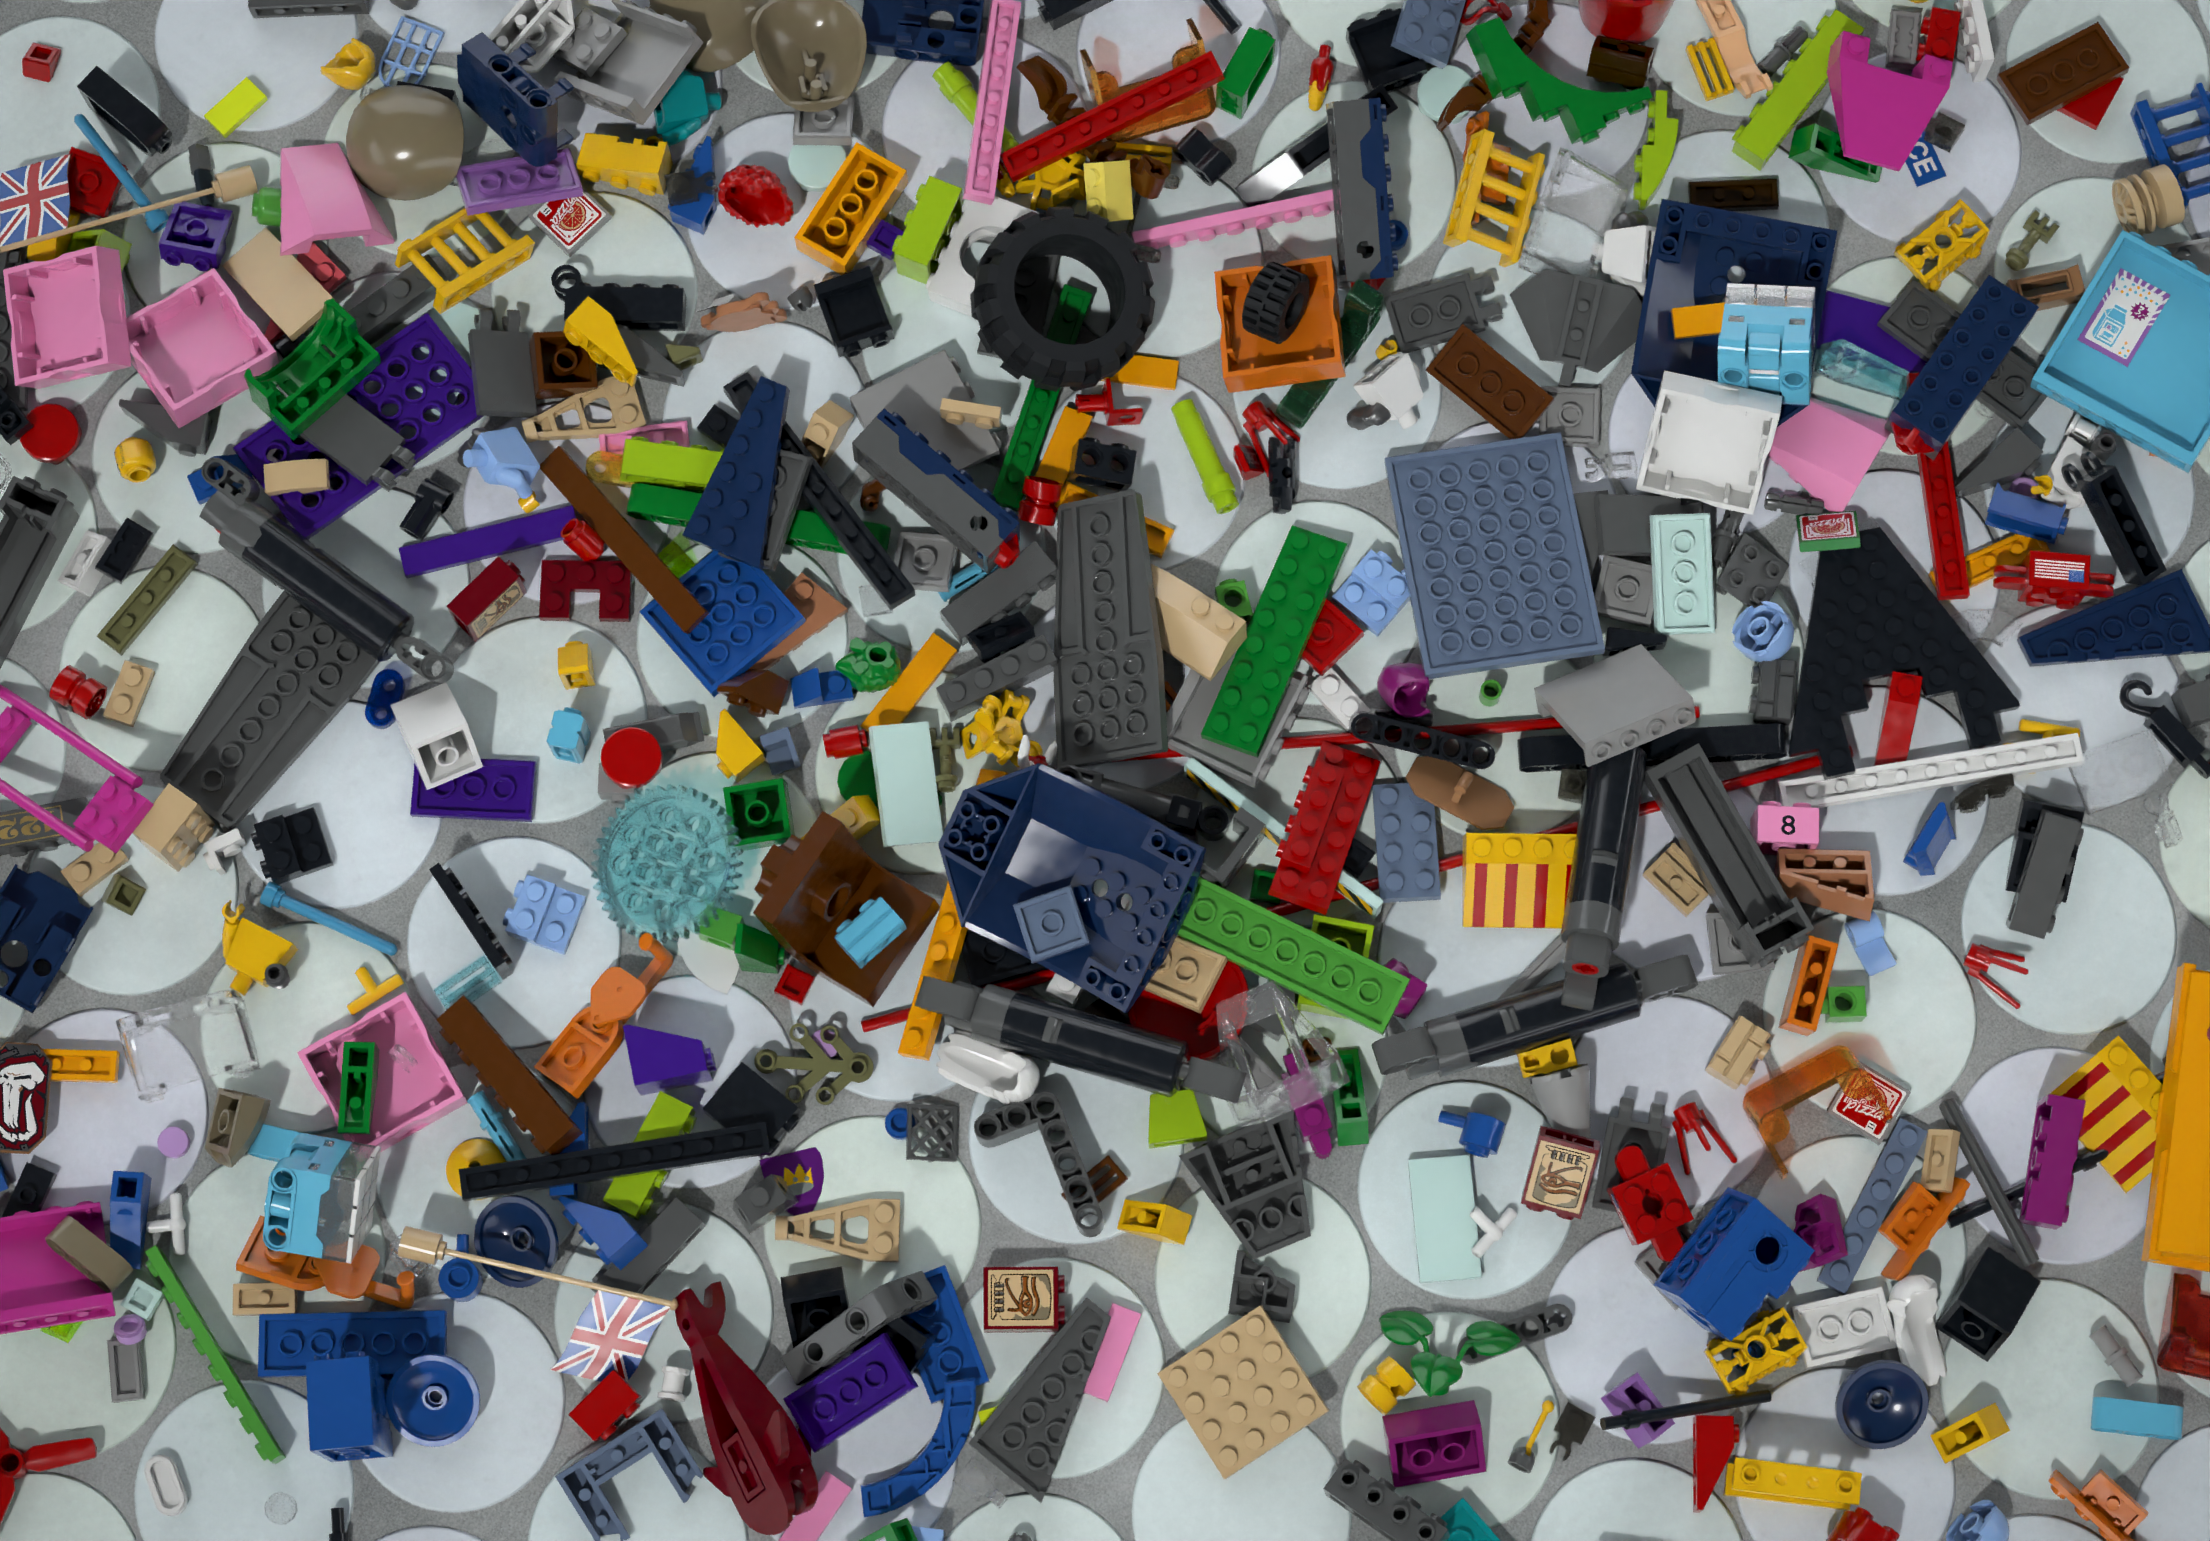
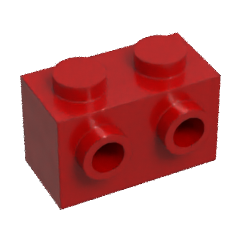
M1932 7L1929 16H1923L1920 34H1924L1923 43L1918 44L1917 61H1920L1927 54L1953 62L1961 12Z
M612 1370L568 1415L593 1441H599L601 1438L606 1441L617 1431L618 1427L615 1424L623 1416L628 1419L640 1408L638 1401L642 1396L616 1370Z

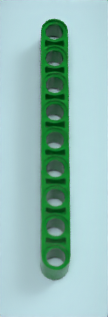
M634 483L631 486L626 514L635 519L686 527L702 494ZM796 510L785 544L847 554L816 513ZM863 521L887 552L891 528L883 524Z

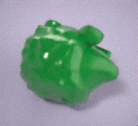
M858 637L850 641L849 648L853 652L841 658L835 666L836 670L850 680L852 687L861 693H874L893 686L897 682L902 668L895 646H892L887 641L881 643L877 641L873 643L870 641L863 642Z

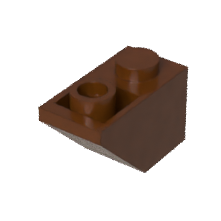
M748 669L744 673L718 685L717 692L725 695L727 702L737 706H746L749 708L748 713L764 718L766 714L779 715L790 681L769 670Z

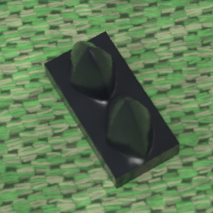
M1019 611L967 634L969 644L984 664L1000 656L1002 651L1008 648L1012 650L1026 643L1027 640L1034 638L1035 631L1034 627L1022 612Z

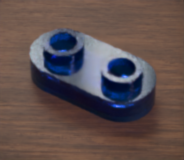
M382 670L374 679L365 708L366 719L374 728L386 729L396 720L390 705L401 701L405 691L404 679L396 670ZM388 683H395V688L393 690H385V687ZM379 711H387L385 718H377Z

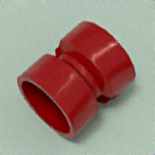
M1025 476L1022 493L1026 498L1020 501L1017 513L1019 519L1034 524L1054 526L1058 511L1054 503L1060 500L1063 484L1047 478Z
M68 665L54 680L49 697L64 707L71 705L74 713L87 720L94 716L103 704L107 694V687L94 678L86 680L85 673L72 665Z

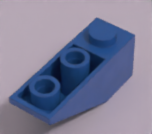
M706 136L703 144L699 143L693 154L695 161L691 169L687 168L681 178L682 187L678 194H673L668 205L672 222L703 235L716 212L714 148L710 136Z
M113 1171L110 1196V1247L121 1255L133 1269L142 1270L152 1178L144 1172Z
M563 1196L558 1199L566 1208L562 1211V1214L573 1226L577 1223L580 1224L582 1229L579 1231V1234L590 1246L594 1242L597 1244L599 1249L596 1251V1254L607 1266L612 1262L621 1271L648 1246L620 1213Z

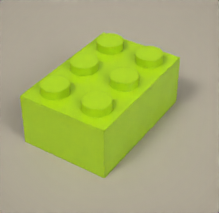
M929 176L926 184L922 183L919 186L915 198L918 201L914 210L910 209L904 221L906 229L902 236L898 235L892 247V251L895 252L894 262H896L897 273L923 284H927V280L932 272L936 273L939 266L938 258L943 247L948 246L951 240V229L956 221L959 222L963 213L962 206L964 203L962 188Z
M1314 914L1312 932L1366 958L1369 957L1374 925ZM1299 995L1297 1010L1348 1019Z

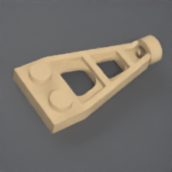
M614 376L601 379L597 382V389L575 394L535 417L521 420L527 443L537 440L599 438L600 434H618L646 426L635 386L631 387L626 382L622 383ZM598 398H605L609 403L612 418L606 423H591L585 418V407ZM570 410H576L580 419V425L575 428L559 429L556 425V417ZM540 425L542 431L537 432L535 426Z
M866 1199L795 1216L776 1215L775 1240H789L867 1262H899L900 1199ZM858 1216L867 1218L869 1222L868 1240L865 1243L849 1242L842 1237L841 1225L846 1219ZM827 1219L834 1221V1237L832 1239L815 1238L810 1234L812 1222ZM789 1223L794 1225L792 1234H789Z

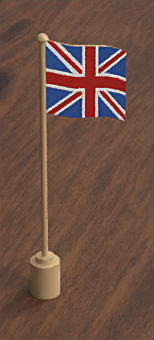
M71 154L2 172L0 177V253L213 193L216 199L221 197L223 203L258 193L257 184L250 165L215 174V181H211L212 188L68 228L71 203L67 175Z
M405 1226L400 1239L398 1257L436 1265L438 1259L443 1260L445 1255L598 1290L581 1314L566 1350L550 1369L561 1373L601 1382L612 1370H616L628 1382L638 1368L653 1332L669 1309L675 1310L678 1307V1302L674 1298L670 1301L447 1249V1242L443 1241V1235Z

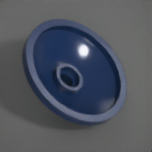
M504 1196L489 1203L477 1219L474 1230V1245L477 1256L551 1272L558 1256V1235L551 1217L538 1203L523 1196ZM525 1233L528 1235L529 1241L525 1239ZM481 1263L491 1277L506 1286L523 1288L534 1285L544 1279V1277Z
M1892 1360L1873 1361L1854 1370L1843 1381L1835 1401L1836 1418L1843 1432L1856 1444L1870 1449L1892 1448L1909 1440L1921 1428L1929 1407L1928 1392L1920 1376L1909 1366ZM1881 1393L1879 1398L1872 1399L1874 1394Z

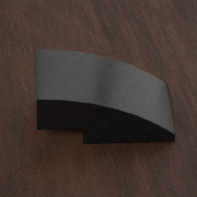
M2021 798L2008 866L2006 891L2016 892L2042 809L2078 819L2081 822V826L2084 817L2082 810ZM2074 845L2071 857L2075 858L2074 865L2079 848ZM2074 865L2070 875L2065 874L2062 886L2065 887L2062 902L2065 903L2068 897Z

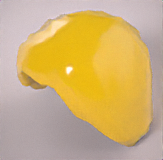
M352 38L351 43L343 46L341 51L335 55V58L330 60L326 66H322L320 71L324 76L344 89L359 90L366 86L375 75V56L368 45Z

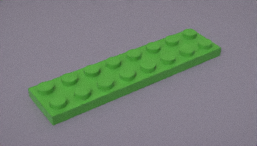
M1201 877L1198 879L1192 905L1177 936L1226 956L1229 961L1382 1036L1410 983L1409 978Z

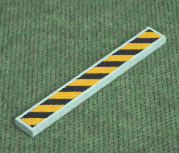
M1191 757L1184 765V777L1233 814H1236L1240 807H1242L1266 824L1264 837L1277 847H1279L1281 839L1288 840L1290 833L1284 832L1286 827L1195 758ZM1342 869L1335 890L1375 919L1381 912L1383 899Z

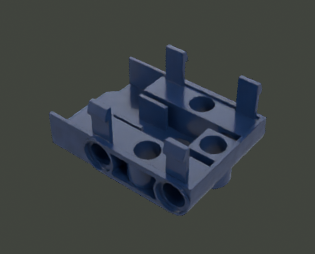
M864 0L862 21L866 30V54L942 64L951 62L952 65L973 66L977 62L980 34L983 29L982 20L985 0ZM938 11L948 12L954 19L953 27L950 30L930 28V17ZM967 17H973L976 19V21L971 24H966L962 22ZM934 41H941L944 43L942 46L938 48L930 46V44Z
M481 32L463 43L462 53L457 55L458 84L463 91V102L529 164L536 167L545 166L557 158V149L565 144L569 145L574 140V137L565 129L557 133V99L572 91L574 86L567 79L562 78L558 80V83L545 89L519 65L536 54V51L527 43L521 44L518 49L507 55Z
M15 864L0 889V952L5 943L19 941L26 946L28 958L23 965L10 967L2 961L0 953V971L4 972L8 978L7 984L0 988V996L33 1014L94 908H88L79 903L75 891L42 872L36 871L28 874L17 868L18 865ZM38 960L47 961L50 965V973L46 976H38L33 970L34 963Z

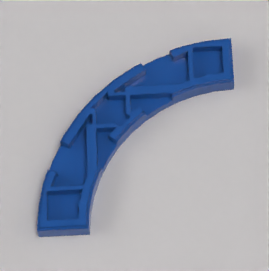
M975 1377L944 1381V1401L939 1423L931 1440L915 1460L892 1476L873 1483L860 1485L864 1518L881 1515L902 1507L925 1494L947 1473L960 1454L971 1427L976 1399Z

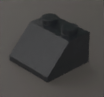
M842 1266L781 1277L783 1303L793 1348L849 1308Z

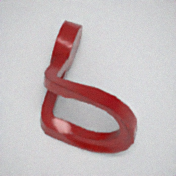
M1466 0L1460 23L1466 26L1471 25L1484 13H1496L1503 21H1508L1512 17V11L1503 2L1498 4L1496 0H1487L1492 6H1486L1469 19H1466L1465 12L1468 6L1475 1Z

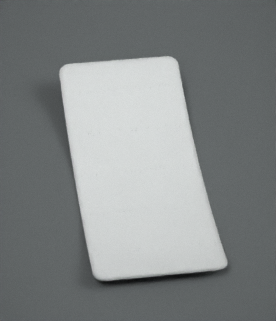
M734 294L715 299L708 308L696 312L726 304L731 301Z

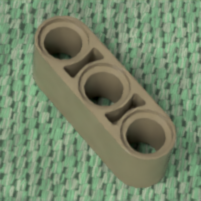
M66 1216L45 1237L46 1243L58 1255L107 1293H113L133 1272L131 1265L121 1255L70 1216Z

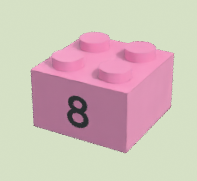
M1776 801L1763 802L1762 805L1757 806L1750 818V833L1763 855H1777L1778 849H1816L1819 844V808H1811L1809 803H1794L1793 807L1781 806V803Z

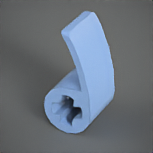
M1874 911L1871 913L1870 922L1855 918L1844 924L1847 936L1868 976H1873L1897 964L1882 938L1884 930Z

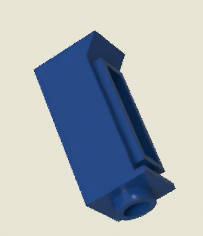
M1997 482L1987 512L1989 513L1985 525L2055 545L2058 534L2064 535L2069 518L2064 517L2065 504L2061 508L2053 503L2008 490L2004 491Z

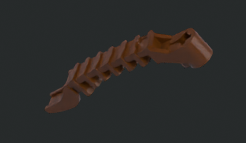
M1528 0L1527 16L1524 18L1526 21L1518 29V34L1513 39L1526 56L1534 49L1535 43L1543 36V31L1552 22L1548 18V0ZM1477 74L1469 82V86L1460 89L1450 99L1443 109L1436 126L1440 132L1458 114L1464 111L1478 112L1485 104L1488 105L1493 100L1483 75Z
M1037 55L1018 64L1016 68L1034 87L1039 107L1048 115L1047 119L1049 122L1053 121L1058 126L1086 112L1083 107L1071 110L1078 96L1075 93L1066 94L1067 83L1064 76L1048 61ZM1103 139L1078 151L1081 155L1085 154L1090 159L1089 162L1125 160L1128 154L1125 150L1114 151L1117 143L1115 141L1102 142ZM1143 154L1140 160L1137 158L1130 159L1131 186L1142 197L1156 199L1166 183L1170 170L1165 163L1152 159L1147 154Z

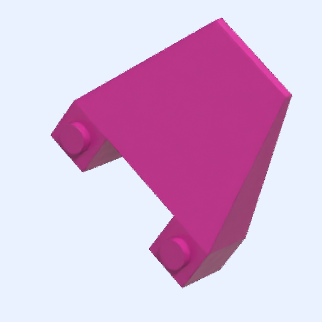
M1843 31L1830 47L1827 76L1843 156L1899 172L1950 88L1953 62L1925 54L1913 68L1912 75L1908 76L1867 64L1871 38Z

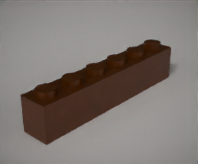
M463 995L436 1019L442 1026L439 1033L450 1045L454 1042L461 1049L457 1053L459 1057L469 1067L473 1064L479 1070L476 1077L486 1088L492 1086L497 1092L494 1096L496 1101L505 1110L510 1107L516 1114L512 1118L513 1121L523 1132L529 1130L534 1138L531 1142L542 1154L546 1151L551 1155L560 1154L583 1133L468 998Z

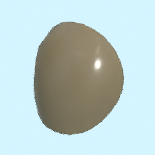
M650 0V8L657 14L663 15L666 13L677 21L682 22L686 20L696 27V34L704 43L685 68L696 72H713L738 63L754 51L751 39L752 19L757 10L770 0Z
M770 0L757 10L751 23L752 45L758 63L771 88L786 105L805 112L829 110L849 98L856 88L865 62L867 48L866 30L859 13L846 1Z
M412 85L384 87L365 96L354 109L350 118L346 135L347 157L350 166L360 183L381 197L408 201L431 196L443 190L453 181L462 160L464 128L460 110L452 100L436 91Z

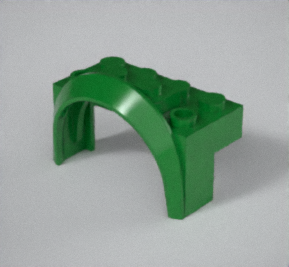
M332 298L324 302L321 318L296 349L276 366L259 376L254 377L248 368L244 378L249 387L252 401L294 441L379 366L381 359L379 353L359 335L356 320ZM325 345L336 356L333 358L322 346Z

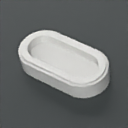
M153 1456L146 1463L144 1474L156 1508L167 1516L179 1515L187 1507L188 1496L177 1465L168 1456Z

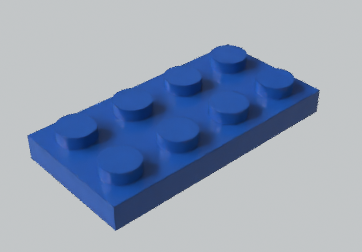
M945 1265L924 1273L938 1299L927 1307L908 1315L937 1336L918 1365V1370L931 1404L944 1400V1381L975 1377L976 1387L990 1382Z

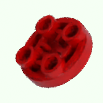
M43 404L35 407L26 415L34 427L24 434L20 441L23 448L32 458L40 462L58 465L76 450L82 430L75 416L67 408L58 404Z
M627 727L614 732L606 740L601 751V764L607 777L622 789L639 788L650 783L660 773L662 769V751L658 741L651 733L641 728Z

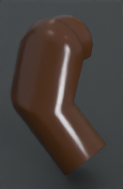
M876 479L866 483L862 488L860 497L861 508L866 512L875 511L879 506L881 492L887 488Z

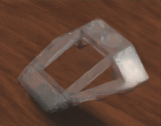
M1274 980L1216 1004L1221 1065L1234 1069L1233 1056L1237 1069L1247 1073L1244 1080L1246 1091L1241 1092L1238 1103L1226 1101L1238 1128L1268 1121L1314 1102L1350 1082L1338 1051L1322 1037L1319 1030L1298 1010V1007ZM1277 1013L1299 1073L1258 1089L1236 1030ZM1293 1021L1322 1058L1321 1060L1309 1065Z

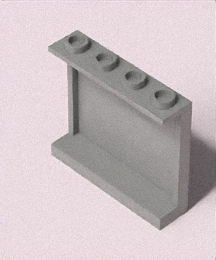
M612 0V3L621 12L614 23L622 27L627 36L591 78L579 71L575 76L560 71L554 81L558 83L559 79H567L574 86V89L567 93L572 99L644 125L704 42L696 34V27L686 20L680 22L669 14L664 13L660 15L649 7L640 8L630 0L626 2Z
M945 350L850 397L851 407L863 429L884 408L891 414L896 412L906 421L905 426L913 433L918 431L929 441L928 446L935 452L937 450L944 452L950 458V464L958 471L960 469L967 470L993 456L996 460L1000 459L999 448L1002 447V444L995 431L990 433L988 429L978 428L974 423L963 422L961 425L946 422V419L941 418L940 407L942 398L973 403L972 398L975 397L968 381L964 383L961 381L958 375L961 369L955 357L949 358Z
M1642 644L1534 688L1538 713L1543 718L1552 715L1582 747L1587 767L1696 722L1693 697Z
M1235 652L1211 681L1192 669L1189 671L1166 715L1168 748L1188 758H1195L1201 764L1255 788L1259 779L1262 781L1266 779L1271 768V764L1268 762L1272 754L1276 756L1279 754L1284 743V739L1281 736L1285 729L1290 731L1297 718V714L1294 711L1298 704L1304 705L1310 689L1307 688L1308 676L1304 675L1301 681L1292 677L1258 758L1202 739L1201 732L1235 657Z

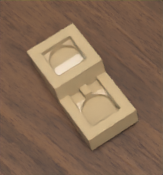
M303 459L264 464L265 493L269 496L295 491L306 494L330 489L328 460Z

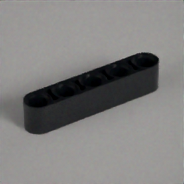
M1365 711L1355 713L1349 720L1350 732L1360 740L1477 769H1486L1495 760L1494 749L1490 744L1482 740ZM1363 717L1370 719V730L1364 734L1358 733L1355 729L1357 720ZM1388 726H1399L1401 732L1397 740L1389 741L1385 738V730ZM1420 732H1426L1430 737L1429 744L1424 748H1417L1414 744V738ZM1450 739H1455L1459 744V749L1454 755H1446L1443 751L1445 742ZM1478 747H1485L1488 751L1487 759L1481 763L1475 762L1473 760L1474 750Z

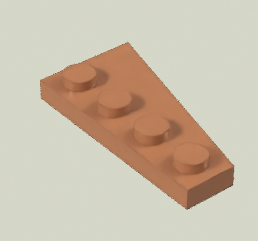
M801 572L783 594L804 616L806 622L749 669H770L790 651L796 650L808 638L828 627V624L837 617L846 614L848 608Z

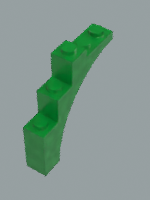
M1500 17L1476 25L1466 34V38L1492 98L1496 99L1504 96V99H1509L1521 94L1532 122L1542 118L1544 122H1548L1560 116L1572 144L1582 141L1585 145L1599 139V133L1607 127L1606 124L1618 120L1620 114L1628 112L1629 115L1641 112L1646 108L1645 104L1653 97L1648 86L1628 92H1600L1582 89L1559 80L1541 69L1524 54L1511 38Z

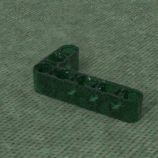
M1358 279L1349 290L1344 301L1343 316L1340 318L1345 369L1374 330L1382 314L1384 294L1361 279ZM1338 378L1293 384L1278 405L1275 413L1297 428L1302 429Z

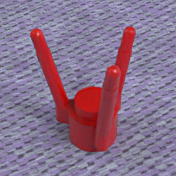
M1256 401L1242 413L1246 419L1243 427L1249 433L1262 467L1269 478V464L1255 429L1258 432H1262L1269 428L1284 445L1288 444V440L1273 422L1296 442L1300 441V437L1281 421L1270 407L1266 408L1262 401Z
M1972 943L1963 963L1964 966L1970 968L1967 974L1980 980L2007 1003L2019 1009L2021 1006L2017 1001L1980 971L1987 972L1990 964L1993 963L2027 975L2028 969L1996 957L2024 962L2025 958L1992 949L1982 944L1979 946Z
M1696 1102L1683 1105L1673 1112L1676 1120L1672 1122V1125L1676 1131L1681 1160L1686 1175H1689L1691 1171L1683 1129H1685L1687 1134L1695 1131L1705 1150L1710 1151L1711 1146L1701 1129L1704 1125L1732 1163L1737 1162V1158L1706 1118L1703 1109H1698Z

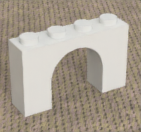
M998 196L994 197L992 205L965 199L962 206V218L960 222L956 221L950 232V238L952 239L948 247H943L938 258L940 265L936 273L932 272L927 280L926 289H928L930 301L972 317L970 294L974 290L975 280L962 266L966 251L974 242L986 237H996L999 232L1006 230L1013 220L1031 211H1036Z

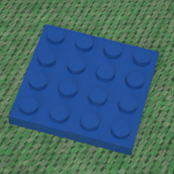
M712 551L679 578L709 613L689 634L682 631L655 599L639 611L713 697L719 694L717 692L718 685L747 671L806 622L804 616L764 571L742 562L723 558L717 551Z

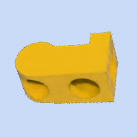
M1571 1038L1516 1054L1523 1078L1578 1065Z

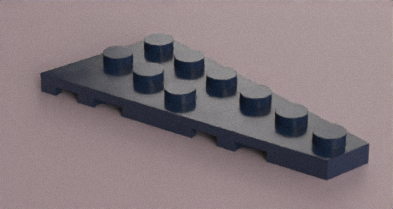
M763 376L760 377L682 534L686 539L763 571L764 560L762 559L764 545H767L768 538L766 533L768 518L772 512L777 479V459L782 446L780 442L782 426L785 425L790 393L787 386Z
M2182 569L2022 635L2018 637L2017 642L2029 667L2210 653V626Z

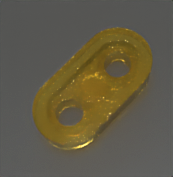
M597 451L588 457L585 471L592 481L631 488L632 484H634L619 481L622 454ZM601 464L605 467V471L599 473L595 470V466Z

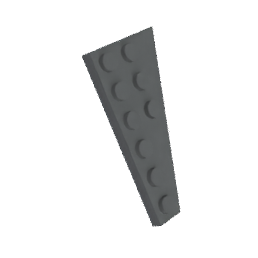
M1088 1298L1083 1301L968 1443L1040 1503L1043 1501L1111 1319L1107 1313Z

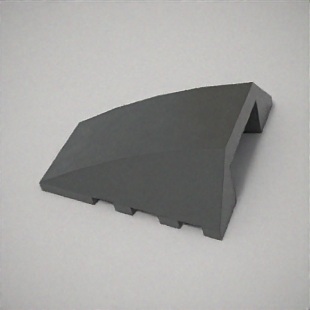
M1293 1109L1255 1122L1179 1155L1182 1162L1253 1259L1311 1236Z

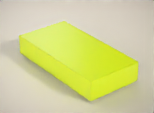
M246 77L210 109L204 117L224 138H227L268 99Z

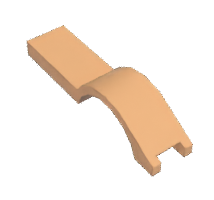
M1695 0L1717 43L1732 84L1745 99L1750 98L1751 94L1764 89L1767 91L1772 90L1773 84L1768 74L1761 73L1752 58L1746 40L1745 28L1731 0Z

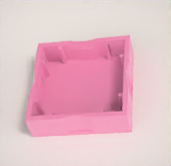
M92 246L62 254L49 261H34L3 269L7 311L12 329L11 351L15 386L41 389L131 367L119 250Z
M215 268L179 287L167 298L148 305L126 318L131 363L178 428L185 426L247 390L249 387L244 375L248 368L255 377L267 372L279 363L276 350L256 323L242 311L235 295Z
M406 992L368 1012L353 1025L334 1031L297 1052L317 1090L324 1096L329 1105L334 1121L338 1126L344 1042H375L379 1048L378 1080L370 1135L342 1134L345 1141L352 1142L351 1152L360 1163L369 1159L376 1146L381 1147L380 1152L468 1103L466 1096L421 1015Z

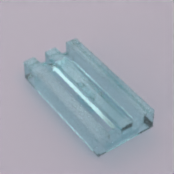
M483 956L433 991L447 1010L451 1007L450 1003L489 976L492 977L491 980L465 997L474 1002L502 983V981L485 956ZM483 966L486 970L447 997L444 996L443 993Z

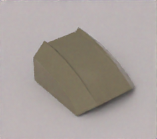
M218 1088L205 1143L206 1151L217 1163L232 1168L244 1156L262 1128L271 1100L244 1092Z

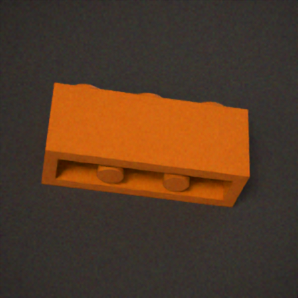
M1808 935L1810 940L1798 949L1778 1028L1805 1036L1816 1032L1838 948L1837 943Z

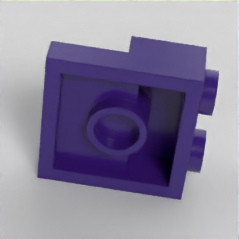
M188 202L174 204L159 241L161 259H164L166 263L172 266H179L181 263L191 264L199 271H208L210 268L218 269L226 250L225 240L234 219L233 211Z

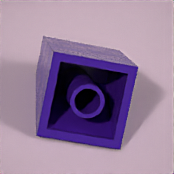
M633 1025L623 1026L634 1086L641 1096L713 1081L711 1072L717 1071L714 1055L710 1048H705L702 1040Z

